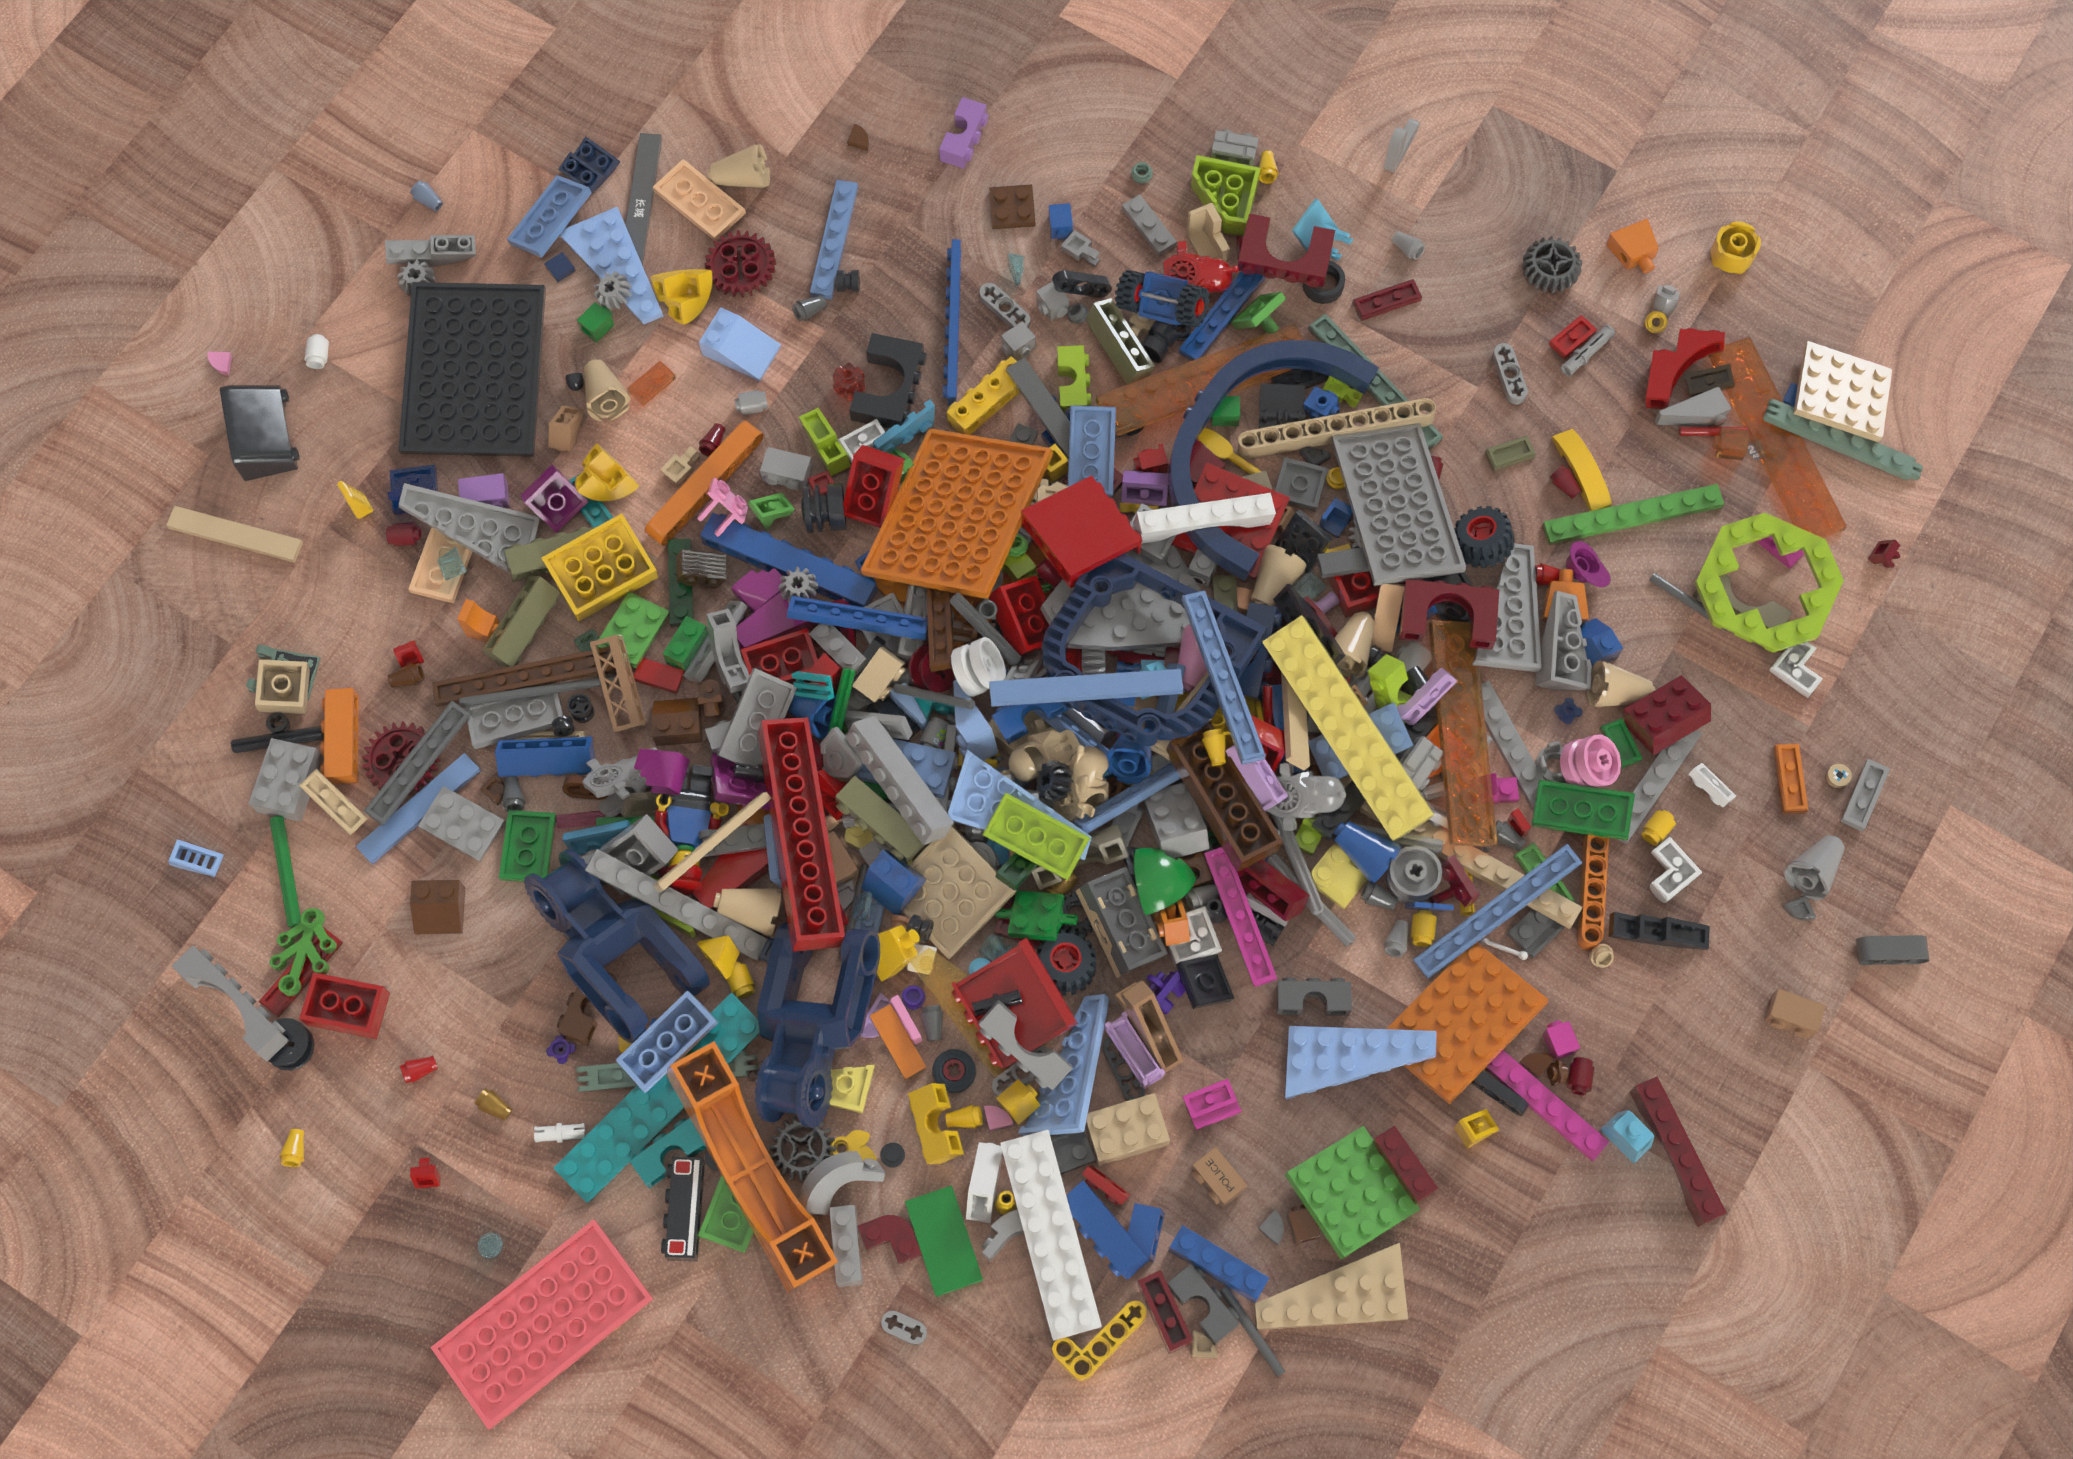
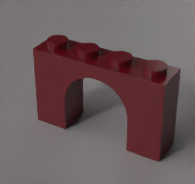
M1255 214L1248 215L1238 259L1239 271L1248 275H1263L1268 279H1284L1289 283H1305L1310 287H1324L1336 230L1314 226L1310 246L1306 254L1295 261H1281L1273 257L1266 246L1270 217Z
M1406 579L1402 598L1399 640L1422 642L1425 636L1426 618L1429 608L1439 602H1453L1464 608L1469 615L1471 623L1469 647L1493 649L1496 642L1500 589H1494L1491 586L1473 587L1466 583H1458L1457 585L1447 584L1441 580L1427 582L1423 579Z

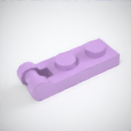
M1440 668L1414 693L1405 705L1397 706L1402 720L1408 725L1417 723L1457 680L1443 668Z

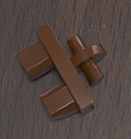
M954 616V641L971 644L983 638L965 618ZM989 622L990 625L995 629V623Z
M706 680L700 686L702 697H697L698 704L704 706L705 717L722 716L720 704L725 703V698L720 694V686L714 680Z

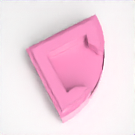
M208 352V360L212 367L220 374L229 375L232 360L231 353Z
M984 1106L989 1131L1014 1126L1011 1117L1006 1111L996 1106Z

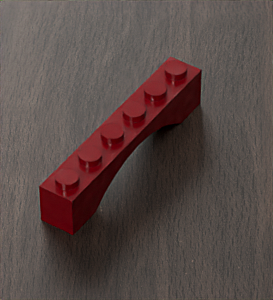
M1658 1076L1636 1085L1630 1091V1094L1640 1114L1650 1125L1668 1155L1679 1180L1686 1205L1697 1227L1721 1218L1727 1212Z

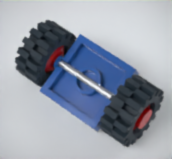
M1126 270L1119 277L1120 282L1116 284V287H1118L1115 290V295H1117L1115 297L1116 306L1122 310L1134 313L1139 312L1138 316L1174 325L1183 324L1199 327L1204 322V317L1207 316L1206 310H1209V306H1207L1210 303L1208 289L1188 284V280L1150 271L1141 273Z

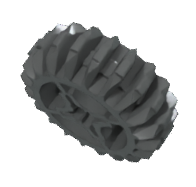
M1551 236L1548 241L1542 237L1540 242L1535 240L1532 246L1527 248L1526 254L1523 256L1522 269L1525 270L1524 277H1529L1528 283H1535V289L1542 287L1543 293L1550 289L1552 294L1557 289L1562 293L1565 288L1569 289L1572 284L1577 282L1578 276H1580L1582 271V260H1580V253L1575 252L1576 246H1569V240L1564 243L1561 242V237L1554 240ZM1564 271H1567L1565 274L1556 276V275L1559 274V273H1563Z
M793 1116V1124L789 1125V1122L784 1120L783 1123L786 1128L784 1130L781 1127L776 1128L780 1136H771L772 1141L777 1144L769 1145V1149L775 1151L770 1157L774 1161L778 1160L775 1162L777 1169L783 1167L780 1172L782 1176L790 1172L789 1180L793 1181L797 1174L799 1182L802 1183L804 1175L808 1176L819 1163L832 1156L828 1153L836 1152V1147L829 1146L830 1143L835 1141V1138L828 1137L832 1132L830 1128L823 1130L825 1126L823 1121L816 1127H806L801 1122H798L796 1116ZM801 1130L811 1131V1133H807L802 1138L792 1135ZM817 1136L822 1139L823 1143L820 1157L812 1150ZM786 1141L793 1147V1151L790 1154L791 1158L788 1161L783 1156V1147ZM796 1144L803 1147L806 1145L809 1153L804 1151L797 1153L799 1149ZM804 1159L814 1162L807 1167L794 1166Z

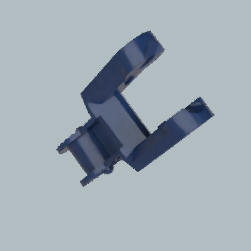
M565 849L559 854L560 867L544 878L534 873L524 878L527 895L530 896L535 909L545 918V921L555 928L556 931L563 933L566 938V943L557 952V955L569 978L625 1041L634 1043L646 1031L645 1025L649 1021L648 1017L640 1005L631 996L626 994L604 969L607 965L640 943L666 972L671 983L682 995L687 990L693 996L699 994L710 985L709 977L698 959L649 904L636 898L617 904L603 890L600 880L585 871L588 865L585 860L573 850Z
M784 922L778 927L774 936L757 1007L760 1036L773 1042L770 1054L761 1064L755 1088L756 1109L758 1115L765 1122H777L786 1112L797 1114L802 1125L816 1127L820 1125L827 1115L832 1098L833 1079L831 1077V1066L835 1050L850 1048L864 1031L880 959V940L876 931L851 929L847 932L842 943V964L833 1003L823 1004L797 1001L803 971L809 963L812 950L792 952L788 922Z

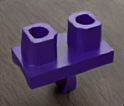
M1160 971L1156 977L1151 974L1146 977L1149 983L1148 987L1154 991L1153 993L1162 1013L1168 1014L1174 1006L1166 998L1171 991L1176 997H1181L1186 991L1179 972L1176 971L1174 973L1170 971L1165 977V974Z

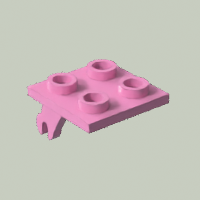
M714 477L711 480L707 493L712 500L698 515L697 519L701 522L718 502L724 505L730 511V514L715 530L714 534L718 537L734 519L741 524L745 522L748 506H746L747 503L741 496H735L730 491L729 486L724 481H718Z

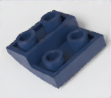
M585 136L574 154L569 152L558 170L576 183L589 187L593 193L609 178L621 161Z

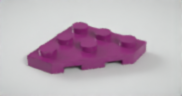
M712 753L710 766L713 767L712 782L715 800L722 803L746 806L759 794L767 792L765 781L757 783L753 779L734 777L736 763L720 757L716 753ZM769 802L764 804L761 808L770 811Z

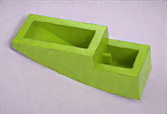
M819 407L799 416L805 432L831 476L851 467L847 453L839 443L836 433Z

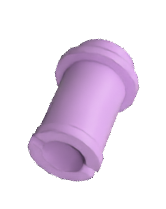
M1329 592L1317 603H1314L1325 614L1335 605H1338L1340 601L1336 594Z

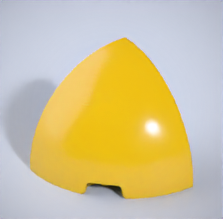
M676 270L650 276L658 301L666 303L669 309L667 314L680 324L684 325L695 319L707 304L712 288V270Z
M598 443L583 460L582 466L584 471L579 476H576L575 487L578 493L597 501L617 500L631 494L639 487L635 479Z

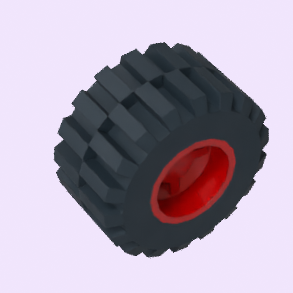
M1479 506L1476 510H1468V514L1463 513L1460 516L1461 520L1456 521V528L1454 530L1466 564L1471 563L1472 567L1475 568L1478 566L1487 568L1489 565L1494 567L1496 563L1504 562V558L1511 555L1510 550L1514 549L1515 539L1510 519L1505 512L1501 513V510L1498 508L1493 510L1492 506H1486V508Z
M1063 929L1057 935L1056 941L1043 940V945L1039 944L1037 954L1056 987L1061 991L1062 996H1066V992H1071V995L1077 994V989H1080L1082 992L1086 989V984H1091L1092 976H1095L1096 952L1092 948L1091 941L1089 939L1085 941V935L1080 933L1077 936L1076 931L1071 930L1070 933H1066V929Z

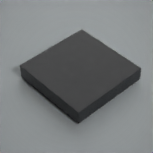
M1217 954L1180 961L1176 964L1193 1009L1226 1003L1235 999Z

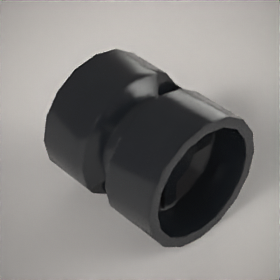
M1155 321L1149 329L1148 335L1140 343L1152 362L1161 363L1168 354V347L1172 348L1177 341L1178 334L1167 323Z

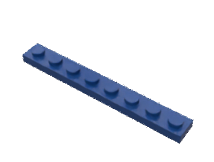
M952 239V248H947V261H951V267H947V280H951L950 286H946V300H950V306H946L945 317L949 319V326L945 325V339H949V345H944V359H948V365H944V378H948L947 385H943V398H947L948 407L952 403L957 402L961 239Z

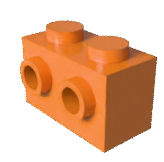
M1181 899L1165 909L1152 913L1154 922H1159L1157 923V931L1159 937H1164L1166 946L1190 942L1188 918Z

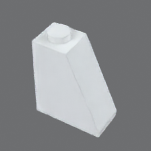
M981 1142L978 1144L968 1190L966 1219L991 1223L1003 1155L1002 1148L999 1145Z

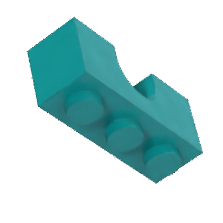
M684 1118L674 1125V1130L668 1134L662 1133L653 1140L654 1144L647 1149L643 1147L636 1151L630 1163L645 1185L650 1189L667 1177L664 1157L669 1151L680 1149L688 1157L694 1158L704 1151L706 1146L691 1119L687 1120Z

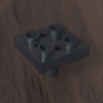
M1298 510L1275 545L1286 549L1285 553L1289 556L1295 554L1301 558L1307 565L1305 572L1309 574L1318 564L1317 555L1326 552L1333 538L1303 511Z

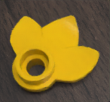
M854 1130L846 1137H836L835 1141L829 1145L836 1147V1152H830L832 1156L838 1154L837 1148L840 1145H844L846 1147L845 1152L857 1151L863 1161L864 1159L877 1161L874 1152L866 1146L870 1134L865 1131Z

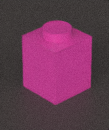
M1561 1020L1547 1025L1548 1028L1542 1035L1550 1054L1556 1057L1553 1061L1578 1052L1580 1046L1569 1021L1561 1023Z

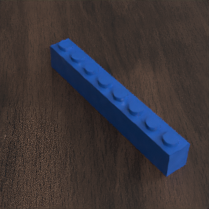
M712 512L700 534L704 545L767 572L776 569L782 576H787V570L793 573L796 567H799L800 572L807 568L809 574H814L816 577L815 582L818 583V589L815 590L816 593L835 601L844 599L851 606L865 607L872 603L878 591L877 583L872 577L854 573L847 566L840 567L835 565L832 560L826 557L819 558L814 556L811 551L805 548H801V550L795 548L786 540L779 541L774 539L765 531H755L746 523L739 524L732 521L723 533L717 537L714 534L715 530L726 519L727 515L725 514L718 515Z

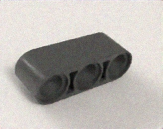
M1923 935L1865 936L1856 939L1858 962L1860 965L1922 964L1930 961L1927 937Z

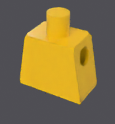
M900 925L877 933L880 940V959L877 974L881 981L898 974L917 956L918 952L914 944L918 943L920 938L915 930L911 929L906 932L904 926Z

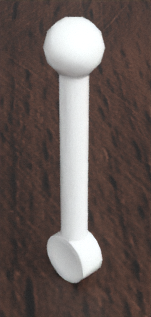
M1487 938L1479 941L1482 945H1489L1519 956L1521 960L1528 958L1526 951L1519 952L1494 943Z

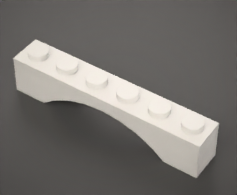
M1271 493L1137 512L1133 526L1134 530L1141 534L1143 540L1141 544L1161 541L1183 532L1206 527L1242 526L1251 528L1270 525L1276 512Z

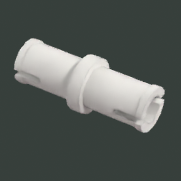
M557 1123L556 1126H535V1143L556 1140L558 1143H563V1140L583 1139L585 1137V1123L571 1125Z

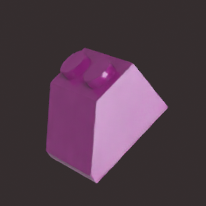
M553 464L520 495L524 503L556 533L589 502L585 496L577 492L573 483Z

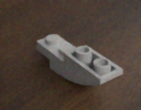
M430 235V240H385L386 264H407V261L414 264L417 259L420 264L426 262L429 267L464 261L476 256L475 235Z

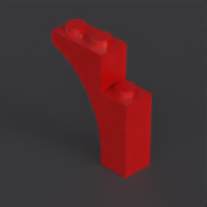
M1695 328L1680 329L1676 352L1667 349L1653 350L1646 393V408H1668L1674 387L1683 373L1700 359L1724 351L1725 332L1718 330L1704 331Z

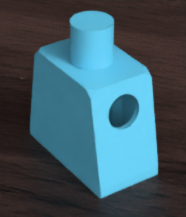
M1629 1110L1617 1112L1600 1129L1633 1164L1652 1147L1654 1140L1653 1133Z

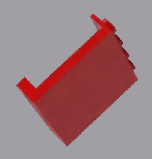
M1092 475L1021 510V525L1070 589L1075 587L1078 577L1132 549L1137 554L1141 553V543L1143 541L1141 534L1132 528L1127 516L1121 514L1117 509L1114 499L1107 496L1103 485L1100 482H1096Z
M1027 938L1018 942L1019 945L961 981L951 983L954 988L951 991L953 997L958 1004L962 1002L966 1008V1011L963 1012L970 1025L974 1023L977 1027L978 1032L975 1034L982 1046L986 1044L991 1051L988 1057L995 1067L999 1065L1001 1069L1007 1068L1018 1060L1012 1054L1009 1057L998 1048L999 1043L994 1038L989 1040L979 1031L981 1029L979 1021L984 1015L975 1016L972 1002L993 997L992 994L995 993L1001 995L1019 989L1023 1004L1015 1005L1008 1009L1017 1016L1014 1027L1017 1042L1030 1052L1035 1051L1078 1025L1070 1008Z

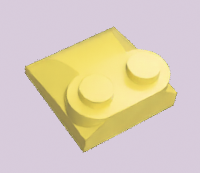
M1336 843L1328 849L1310 873L1316 889L1343 910L1368 880Z

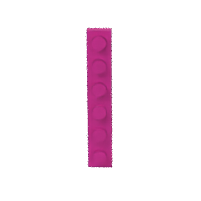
M1222 847L1204 853L1254 988L1277 980L1237 871Z
M1504 1050L1485 1068L1504 1086L1526 1100L1529 1107L1592 1162L1609 1143L1606 1138Z

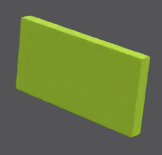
M1006 792L983 833V836L1067 881L1090 840V837Z

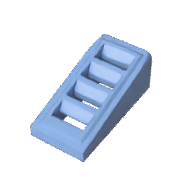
M892 689L889 693L892 701L924 731L927 720L914 697L895 693Z
M177 839L168 862L169 865L215 877L224 854ZM183 850L187 851L184 860H180ZM196 853L193 863H189L191 854ZM201 855H204L205 859L202 866H198ZM210 857L215 858L211 869L206 868Z

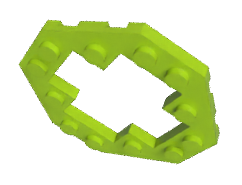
M1762 513L1721 527L1696 579L1695 586L1713 626L1719 629L1724 628L1733 632L1735 636L1750 643L1753 641L1774 653L1818 638L1844 579L1826 539L1770 514ZM1772 536L1780 556L1799 550L1803 551L1819 589L1803 593L1799 596V600L1806 613L1805 617L1766 629L1758 608L1735 615L1719 576L1739 569V564L1732 550L1733 548Z

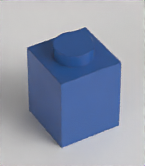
M1070 203L1049 205L1051 239H1067L1073 232Z

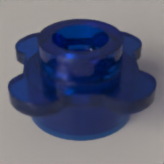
M1569 697L1564 700V703L1556 705L1554 708V712L1558 714L1559 719L1565 724H1571L1576 717H1580L1583 713L1582 709L1574 704V700Z

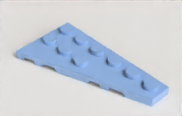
M618 207L565 228L559 236L582 258L585 264L598 277L605 278L606 272L612 275L615 271L628 279L632 286L629 290L632 296L626 298L628 304L625 305L643 325L664 316Z
M967 750L948 811V816L952 821L985 830L1006 792L1090 837L1080 857L1081 860L1085 861L1092 838L1090 835Z
M1105 994L1084 996L1075 1015L1078 1025L1073 1027L1069 1037H1065L1061 1044L1063 1049L1060 1055L1072 1065V1070L1053 1091L1049 1087L1046 1089L1040 1087L1038 1102L1041 1106L1030 1115L1026 1125L1021 1126L1018 1134L1022 1137L1044 1130H1049L1050 1135L1084 1132L1110 1000Z
M1289 1026L1285 1098L1288 1100L1297 1095L1316 1092L1318 1089L1337 1086L1368 1077L1371 1074L1390 1071L1392 1068L1435 1058L1437 1032Z

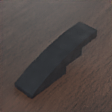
M1287 584L1273 599L1285 621L1289 624L1302 615L1337 665L1346 656L1310 605L1291 584Z
M1618 912L1610 913L1608 937L1660 946L1709 949L1710 926L1671 917L1661 919L1642 914L1632 916Z

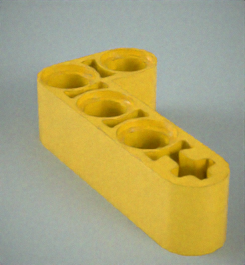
M1131 1301L1126 1304L1083 1350L1069 1338L1057 1339L1052 1347L1053 1357L1077 1381L1088 1380L1142 1325L1146 1318V1307L1140 1301ZM1130 1309L1134 1311L1139 1309L1140 1318L1138 1319L1137 1317H1134L1129 1322V1325L1132 1326V1328L1129 1329L1125 1321L1130 1316ZM1118 1325L1124 1329V1335L1121 1338H1114L1110 1334V1329L1113 1326ZM1060 1344L1069 1345L1071 1352L1068 1356L1062 1357L1058 1355L1056 1349ZM1103 1344L1107 1349L1106 1354L1101 1357L1094 1355L1092 1351L1093 1346ZM1078 1362H1085L1089 1366V1371L1085 1375H1079L1075 1372L1074 1367Z

